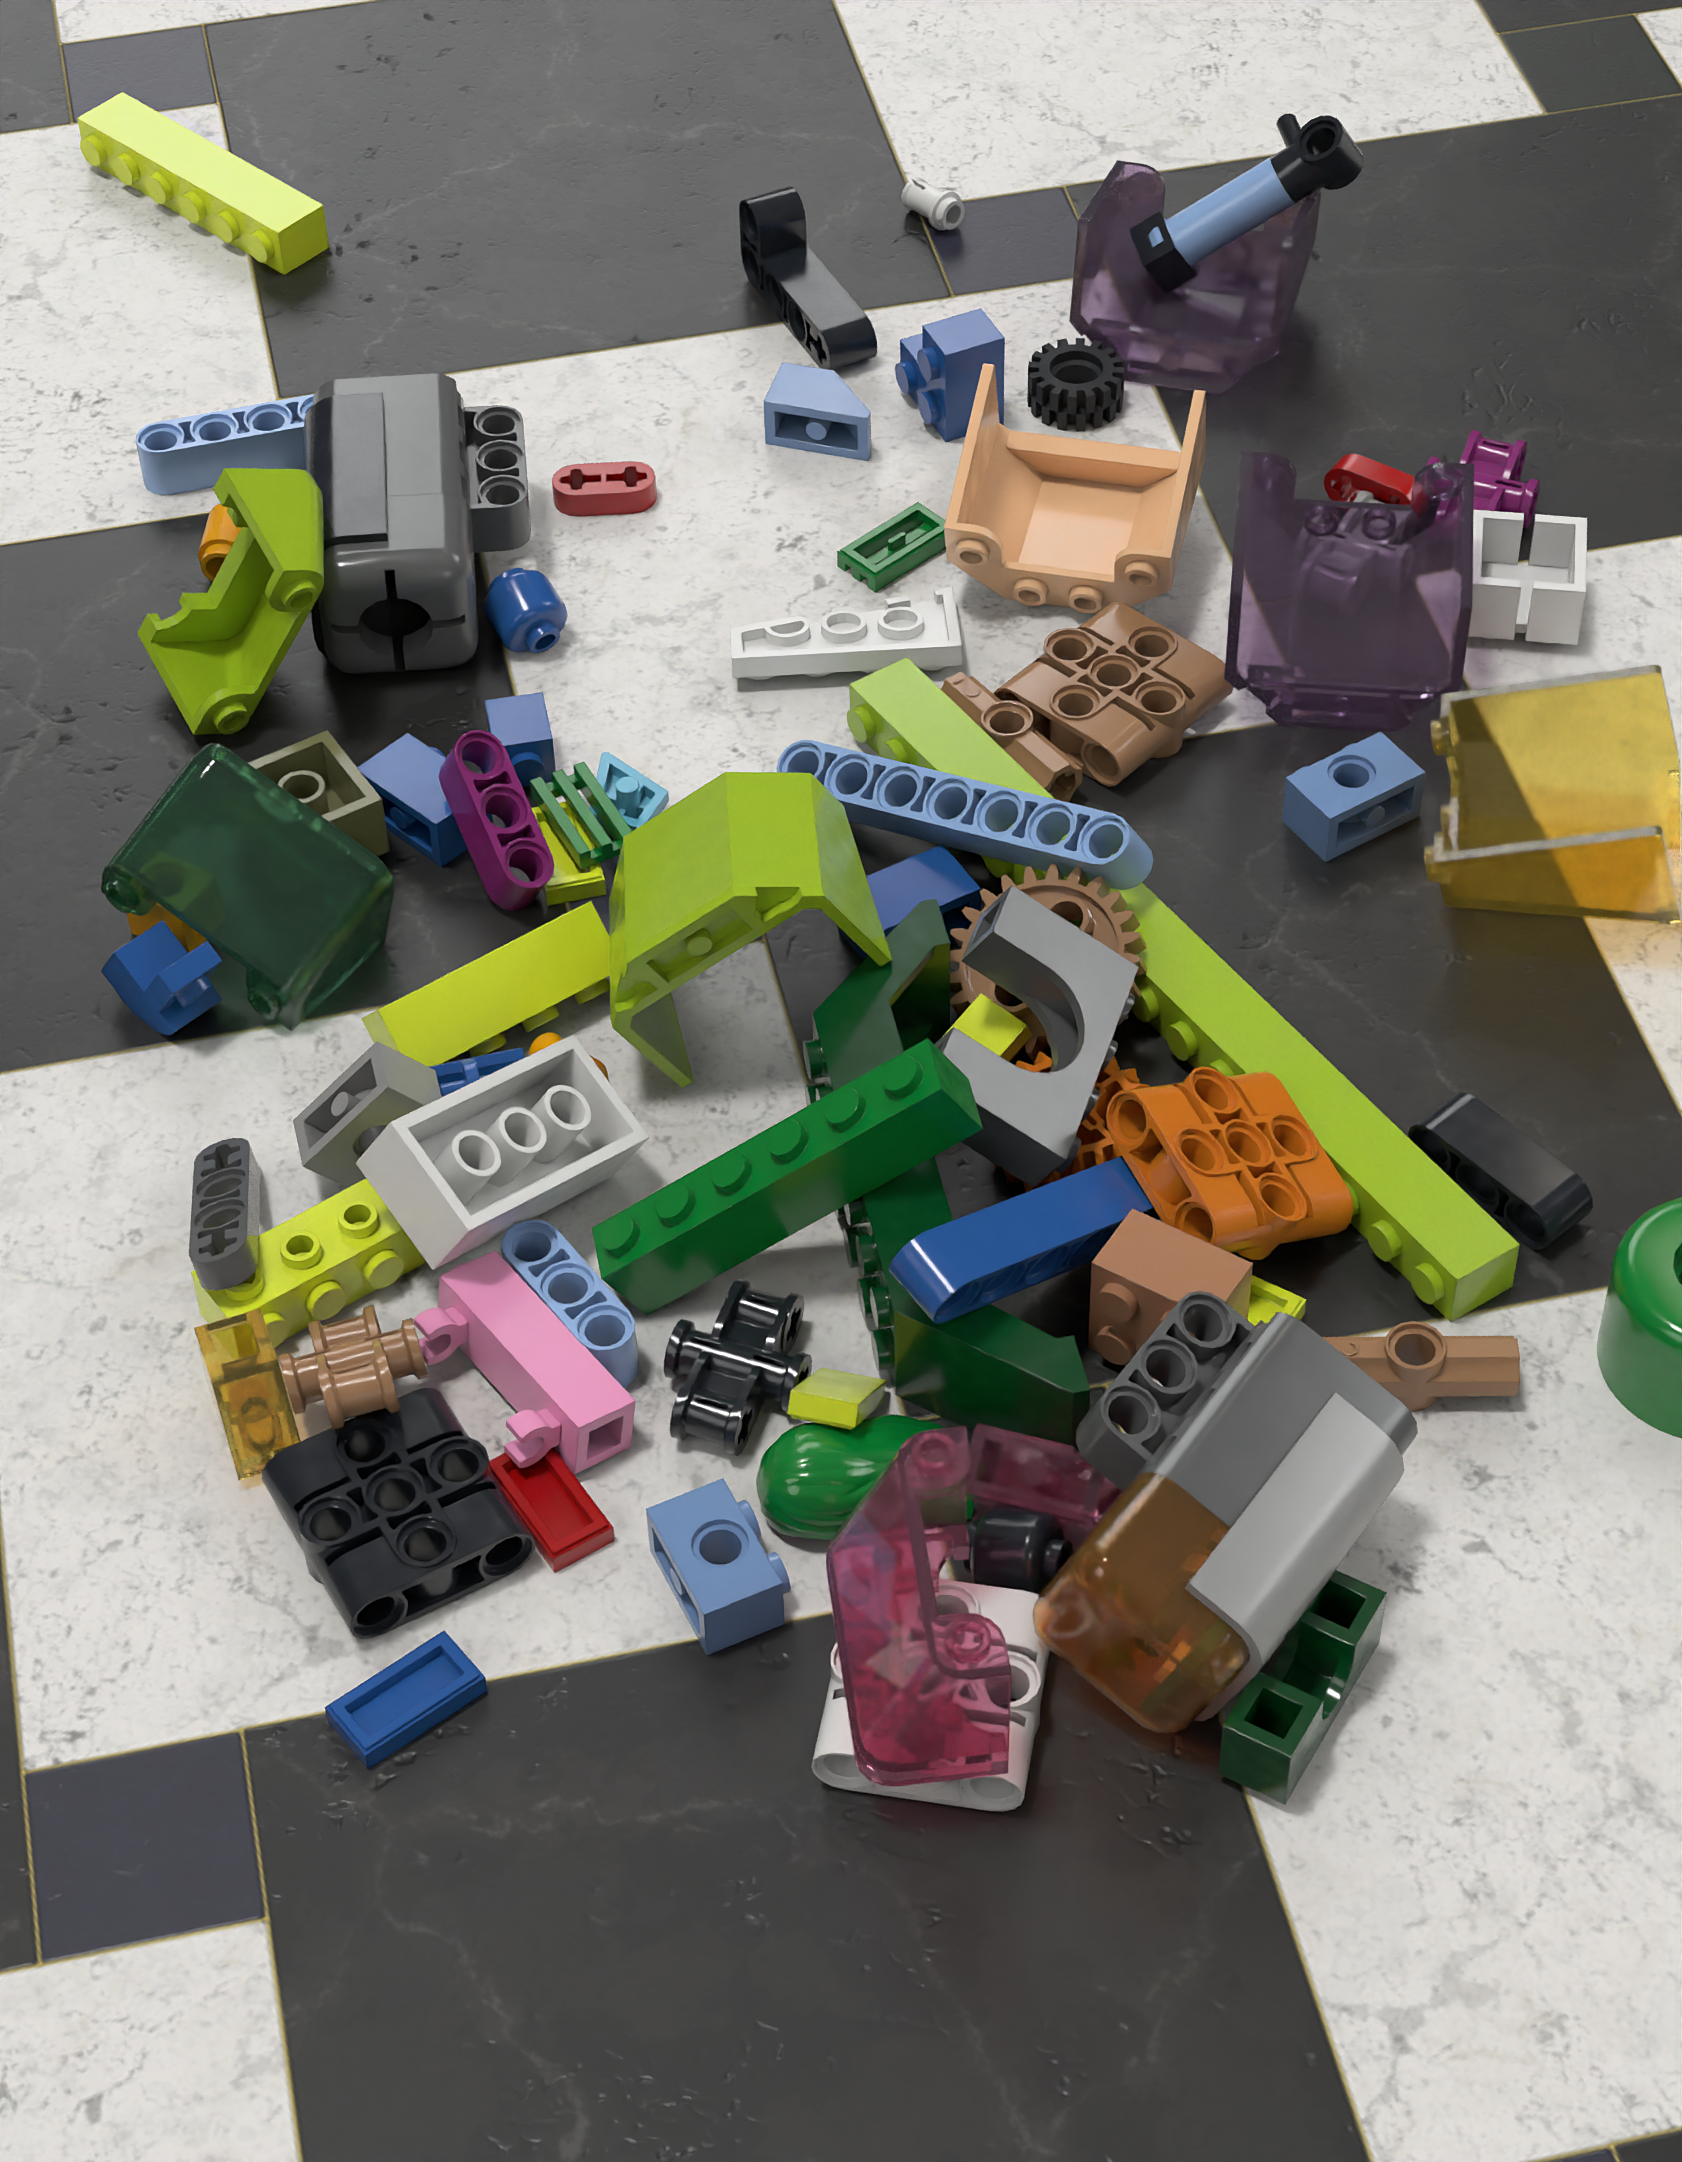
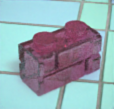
M977 1423L962 1474L959 1492L979 1504L992 1507L995 1505H1007L1046 1512L1056 1516L1062 1524L1093 1531L1096 1522L1117 1498L1121 1489L1091 1466L1080 1452L1071 1445Z

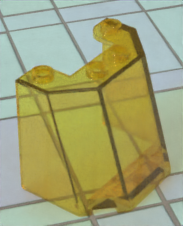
M1659 665L1441 694L1440 719L1431 721V738L1435 755H1445L1451 776L1450 804L1441 805L1442 831L1436 832L1434 845L1425 846L1424 855L1428 880L1430 883L1439 882L1445 906L1668 925L1682 923L1681 767L1664 678Z

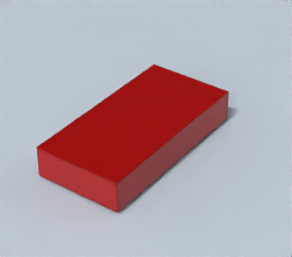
M554 1447L550 1448L547 1454L538 1462L525 1468H519L506 1453L489 1461L492 1474L534 1538L536 1549L554 1573L615 1541L613 1526Z

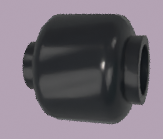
M995 1505L983 1515L982 1519L977 1518L972 1521L964 1539L963 1564L965 1570L972 1574L975 1584L1023 1590L1038 1594L1046 1599L1052 1594L1058 1583L1063 1584L1067 1581L1073 1567V1545L1070 1541L1065 1540L1061 1523L1051 1513L1007 1505Z

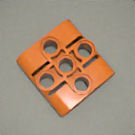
M1200 1066L1193 1069L1182 1083L1119 1091L1111 1098L1108 1104L1106 1121L1112 1140L1162 1222L1227 1252H1237L1251 1260H1262L1279 1244L1338 1234L1345 1230L1352 1220L1353 1200L1347 1185L1283 1084L1275 1075L1267 1071L1225 1076L1213 1068Z

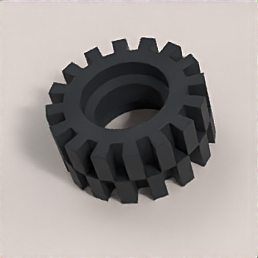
M1066 338L1057 340V348L1053 347L1050 343L1043 345L1042 353L1035 351L1032 355V361H1029L1027 402L1028 407H1031L1032 415L1035 418L1042 416V423L1050 426L1054 421L1058 422L1057 429L1067 431L1068 424L1076 425V432L1085 431V424L1088 423L1094 429L1103 427V419L1109 423L1116 418V412L1120 413L1123 406L1125 367H1123L1124 361L1121 356L1116 357V350L1111 347L1102 351V342L1096 340L1090 346L1085 345V338H1076V344L1071 345L1068 344Z

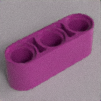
M482 730L469 731L461 735L440 767V785L487 894L495 904L503 909L510 911L523 910L532 904L552 877L555 866L553 857L505 747L497 737L489 732ZM463 761L473 762L481 769L483 774L472 772L465 766ZM486 814H493L502 819L506 828L498 827L491 823ZM510 867L522 870L530 882H524L516 878L510 871Z

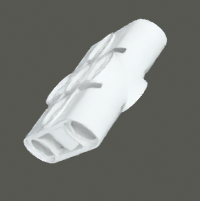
M887 1571L859 1573L852 1580L839 1641L834 1645L831 1652V1678L811 1765L814 1775L830 1786L851 1791L987 1811L1003 1812L1020 1806L1024 1799L1034 1737L1040 1724V1703L1056 1617L1054 1606L1044 1597L1023 1590ZM951 1627L954 1630H941L940 1628ZM858 1677H870V1678H873V1679L868 1680V1681H858V1680H855V1678H858ZM930 1687H941L945 1690L929 1691L926 1689ZM1011 1697L1017 1700L1014 1702H1004L997 1699ZM918 1748H928L934 1750L933 1752L928 1754H919L913 1752V1750H916Z

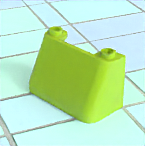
M224 468L213 491L221 505L228 507L226 511L234 525L242 527L207 593H182L179 599L182 607L181 610L164 620H161L157 613L147 614L137 633L193 735L232 734L246 726L323 589V497L314 478L306 470Z

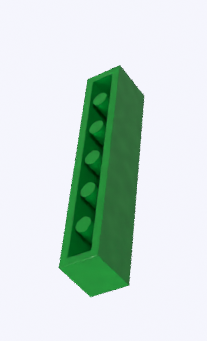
M928 1038L592 1227L601 1279L645 1315L652 1313L982 1130V1123L969 1079Z

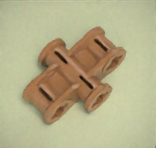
M374 1305L364 1307L363 1313L360 1316L324 1326L318 1320L309 1322L308 1327L315 1352L296 1358L289 1352L279 1355L284 1381L294 1414L305 1412L307 1404L324 1400L333 1430L344 1427L345 1419L386 1408L391 1414L401 1411L393 1380L413 1374L418 1380L428 1377L413 1319L402 1320L401 1328L382 1333Z

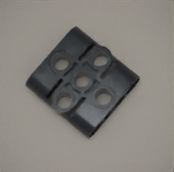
M421 1388L399 1397L398 1400L401 1408L399 1412L391 1414L384 1408L359 1415L345 1421L342 1428L335 1430L333 1428L327 1429L287 1447L275 1454L262 1471L263 1483L304 1551L309 1574L316 1582L324 1585L352 1635L360 1639L374 1638L512 1574L520 1569L535 1551L536 1542L491 1472L486 1448L479 1441L468 1436L441 1392L434 1388Z

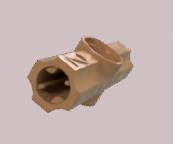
M961 671L945 679L941 690L1051 796L1056 800L1064 802L1071 800L1075 790L1082 784V768L1033 728V713L1026 705L1011 700L1001 701L973 676L967 677Z
M1410 1321L1393 1327L1386 1337H1322L1399 1399L1411 1412L1425 1410L1432 1406L1438 1397L1518 1396L1520 1386V1353L1518 1339L1514 1338V1336H1443L1435 1327L1429 1324Z

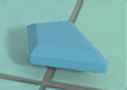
M609 752L601 754L596 779L632 831L662 812L669 802V793L666 789ZM590 805L589 809L591 810V812L594 814L600 825L605 827Z

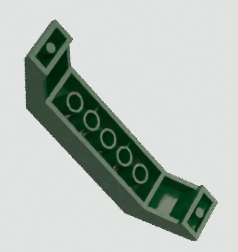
M937 899L921 901L886 937L892 957L890 962L880 967L868 955L812 1013L813 1040L803 1041L807 1074L810 1080L815 1079V1083L805 1085L807 1106L925 1039H930L935 1032L950 1029V940ZM935 1156L834 1211L837 1219L846 1217L850 1228L843 1230L848 1264L850 1268L860 1267L864 1277L857 1279V1291L862 1316L864 1319L874 1318L877 1330L871 1331V1344L875 1365L878 1371L889 1369L895 1395L1068 1477L1086 1475L1087 1461L1080 1454L1076 1444V1430L1082 1419L1090 1411L1091 1390L1074 1336L1055 1338L991 1304L947 1322L936 1324L889 1272L892 1260L909 1241L927 1230L953 1221Z

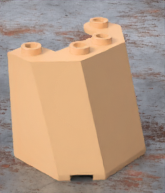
M983 363L944 525L947 561L1003 598L1017 600L1028 606L1047 604L1073 608L1082 613H1096L1111 602H1121L1133 607L1170 591L1206 456V391L1194 390L1182 450L1178 452L1009 430L999 423L995 365Z

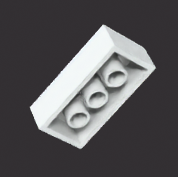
M573 1034L390 1122L358 1159L356 1165L431 1269L435 1270L504 1234L515 1223L531 1220L613 1177L650 1137Z

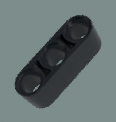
M1460 1092L1411 1126L1408 1131V1138L1502 1228L1530 1248L1538 1250L1545 1248L1589 1215L1593 1209V1198L1590 1190L1575 1171L1469 1093Z

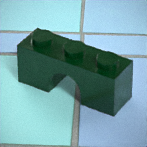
M1336 1570L1286 1635L1281 1652L1270 1675L1259 1671L1249 1681L1223 1724L1218 1774L1286 1805L1380 1642L1387 1592Z

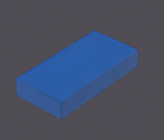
M444 1630L324 1708L329 1724L364 1766L369 1769L488 1690L485 1676Z

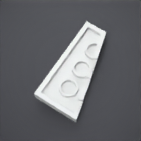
M953 586L934 589V599L911 603L908 595L884 599L885 609L864 613L856 612L852 605L830 609V613L826 614L821 621L811 623L802 615H796L730 628L733 678L748 677L754 680H766L779 675L797 674L822 677L833 672L863 671L872 674L906 657L923 670L932 671L942 669L945 666L962 665V643Z

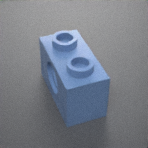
M1382 732L1376 733L1358 743L1350 744L1341 751L1310 766L1302 767L1295 773L1285 778L1282 821L1322 860L1327 862L1420 816L1426 772Z
M724 1478L646 1508L650 1551L706 1655L785 1624L783 1594L791 1590L785 1566L776 1552L765 1553L759 1542L761 1532L752 1507L746 1500L737 1503ZM722 1562L728 1563V1564H723V1565H716V1563H722Z

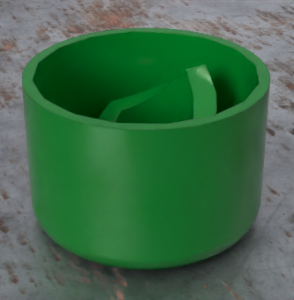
M1682 1197L1650 1209L1640 1216L1622 1237L1613 1259L1597 1340L1599 1367L1606 1384L1617 1400L1646 1424L1678 1438H1682Z

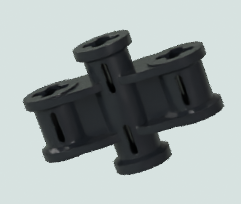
M737 1278L727 1293L711 1334L696 1330L694 1322L684 1319L677 1322L665 1352L664 1375L675 1380L681 1378L682 1375L688 1377L681 1386L672 1409L670 1419L671 1437L684 1441L691 1435L722 1444L726 1453L739 1456L747 1445L752 1428L762 1408L764 1398L781 1402L782 1410L788 1411L791 1390L808 1378L812 1371L811 1355L803 1352H798L794 1357L787 1355L792 1349L801 1327L804 1313L803 1296L790 1293L786 1298L751 1289L749 1281Z

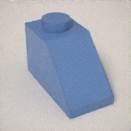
M782 362L764 399L765 444L869 461L871 457L870 410L834 370Z

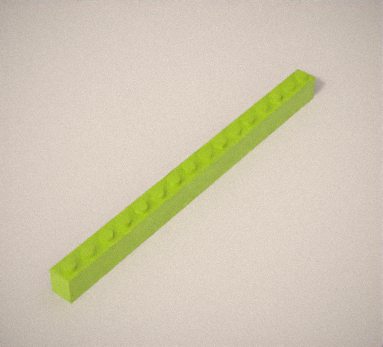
M906 657L849 684L850 710L847 712V723L850 731L859 742H866L880 757L1055 799L909 658ZM1065 835V836L1059 841V843H1060L1062 840H1064L1067 835ZM980 855L984 859L989 871L995 877L1000 878L1006 874L1016 886L1024 883V872L1027 866ZM1032 868L1039 880L1045 879L1046 871ZM1142 882L1138 886L1127 890L1109 888V894L1118 890L1128 905L1125 911L1132 910L1140 926L1134 932L1141 934L1147 946V949L1135 954L1141 957L1147 967V973L1135 976L1134 982L1141 992L1140 997L1135 998L1131 1008L1134 1015L1140 1021L1148 1022L1167 1041L1173 1054L1180 1060H1186L1195 1069L1200 1066L1210 1067L1225 1076L1264 1071L1275 1075L1283 1084L1347 1185L1352 1196L1354 1208L1350 1223L1368 1240L1371 1249L1381 1260L1389 1261L1411 1283L1413 1290L1423 1302L1433 1304L1450 1322H1453L1513 1286L1520 1244L1149 888ZM1074 920L1070 923L1080 928L1083 921Z

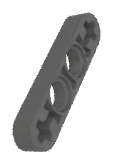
M230 1138L214 1143L203 1149L194 1161L189 1257L202 1288L218 1291L236 1286L250 1278L258 1267L261 1172L248 1140L243 1138Z

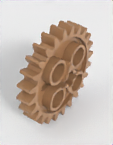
M1051 864L1045 879L1041 880L1038 879L1031 866L1026 867L1024 883L1017 886L1006 874L1001 876L1003 893L1013 885L1068 922L1082 920L1083 922L1079 929L1138 966L1136 976L1147 973V967L1141 957L1135 955L1147 949L1141 934L1134 932L1140 926V923L1132 910L1125 911L1128 905L1118 890L1109 894L1110 889L1102 877L1098 876L1088 884V879L1082 869L1075 867L1065 881L1057 864ZM983 888L979 892L986 906L981 911L964 907L962 910L971 923L969 929L957 928L950 931V935L957 945L961 947V949L950 951V967L956 970L950 973V991L957 993L950 999V1003L958 1015H962L979 994L982 993L1024 1022L1031 1031L1032 1036L1023 1046L1027 1055L1034 1063L1039 1051L1043 1053L1045 1047H1050L1048 1036L1038 1017L1024 1002L1017 1006H1007L1010 998L1013 996L1012 993L961 961L980 915L1003 894L995 896ZM1133 981L1130 993L1135 995V998H1138L1141 992ZM1021 1049L1014 1055L1012 1060L1020 1053Z

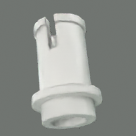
M920 177L913 178L912 181L914 185L921 189L913 186L910 182L905 185L901 195L902 204L904 207L927 217L932 227L939 231L951 230L956 228L963 220L965 206L957 193L951 190L943 192Z

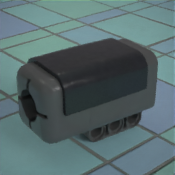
M412 374L327 381L315 392L313 405L305 415L303 428V470L312 475L323 497L324 586L310 611L314 640L318 650L329 659L332 666L342 672L354 675L448 669L463 665L474 656L479 639L474 553L518 549L524 546L531 537L522 415L515 408L503 405L464 407L463 398L457 391L456 381L444 374Z

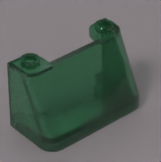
M215 743L204 746L186 763L104 868L101 881V892L105 894L110 904L120 912L143 916L155 908L158 903L246 967L247 998L251 1006L261 1016L267 1019H275L290 1031L296 1028L385 943L395 890L394 880L389 869L375 854L235 753Z

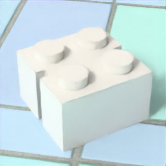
M1472 510L1465 565L1462 636L1514 640L1516 632L1526 633L1525 641L1577 645L1586 594L1587 518L1535 514L1528 565H1519L1518 557L1524 513Z

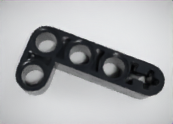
M786 186L741 200L739 204L741 257L747 278L818 367L836 370L875 357L878 346L871 321L807 245L805 210L796 189L792 186Z

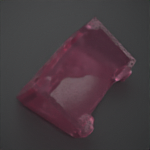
M966 1426L927 1430L916 1433L907 1439L827 1546L826 1575L854 1759L858 1770L869 1781L881 1786H905L1008 1773L1012 1672L1006 1640L1001 1629L991 1619L976 1613L939 1615L935 1593H939V1572L945 1562L953 1556L955 1561L969 1559L966 1507L967 1481L971 1471V1452Z

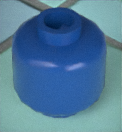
M523 568L509 569L497 576L489 585L483 609L486 619L502 644L510 651L516 653L529 650L532 653H542L552 648L560 638V632L565 626L568 614L564 602L549 579L537 570H524Z

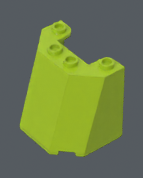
M724 772L623 838L609 899L610 1020L612 1028L681 1088L693 1083L694 1078L671 992L803 909H821L880 967L892 960L845 808L811 773Z

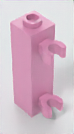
M496 1250L471 1262L461 1263L450 1271L439 1275L438 1308L425 1310L414 1318V1325L425 1336V1338L419 1339L424 1362L427 1365L437 1364L449 1357L459 1347L518 1413L506 1421V1427L517 1439L504 1445V1451L519 1468L535 1464L547 1454L550 1448L554 1447L575 1475L631 1448L636 1403L634 1398L593 1354L576 1339L563 1322Z

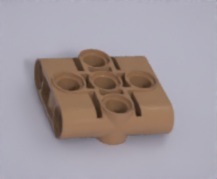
M1111 602L1080 627L1063 628L1050 633L1044 642L1043 655L999 687L993 694L1001 701L1011 700L1026 705L1033 713V728L1081 767L1082 773L1103 785L1116 786L1148 759L1169 757L1177 753L1182 747L1183 732L1228 697L1233 691L1234 682L1228 667L1214 654L1121 602Z

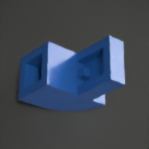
M163 920L113 952L101 970L129 1009L157 1033L162 1035L173 1034L223 1000L209 980V977L220 965L222 959L208 941L188 953Z

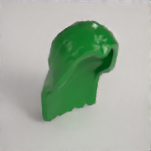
M891 1414L865 1419L852 1430L809 1422L794 1426L784 1432L765 1451L756 1477L757 1495L761 1504V1512L766 1517L769 1525L781 1534L819 1540H865L873 1538L899 1524L915 1519H971L974 1502L969 1497L973 1490V1483L969 1480V1477L976 1472L975 1461L970 1458L963 1446L954 1442L955 1438L947 1429L928 1420H917L908 1416Z

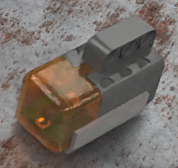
M1203 1291L1188 1293L1180 1299L1082 1419L1076 1430V1444L1080 1454L1091 1466L1122 1491L1039 1594L1032 1612L1035 1634L1048 1649L1141 1726L1156 1734L1175 1733L1184 1730L1193 1721H1205L1212 1718L1258 1674L1334 1574L1400 1481L1405 1471L1402 1455L1418 1433L1417 1422L1411 1411L1399 1399L1294 1316L1276 1312L1268 1323L1260 1320L1254 1326L1224 1300L1214 1294ZM1189 1332L1194 1334L1196 1338L1192 1337ZM1149 1375L1156 1378L1162 1386L1155 1383ZM1111 1421L1120 1425L1126 1434L1116 1429Z

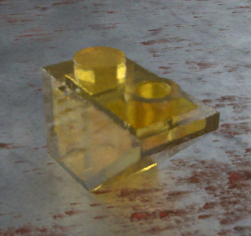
M261 1309L194 1327L205 1378L238 1480L262 1474L267 1462L275 1454L301 1442L279 1362Z

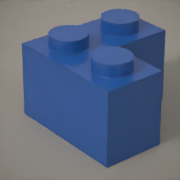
M981 308L922 325V333L900 339V363L895 365L898 386L904 394H909L918 405L924 422L928 425L932 424L945 442L966 436L983 363L995 365L999 423L1004 425L1005 337Z

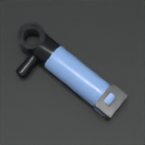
M1294 114L1282 115L1277 120L1276 125L1286 146L1285 149L1169 219H1166L1161 211L1129 229L1143 267L1164 293L1167 294L1197 276L1194 264L1321 188L1338 190L1353 182L1362 171L1364 163L1363 153L1341 122L1330 115L1319 116L1310 120L1301 128Z

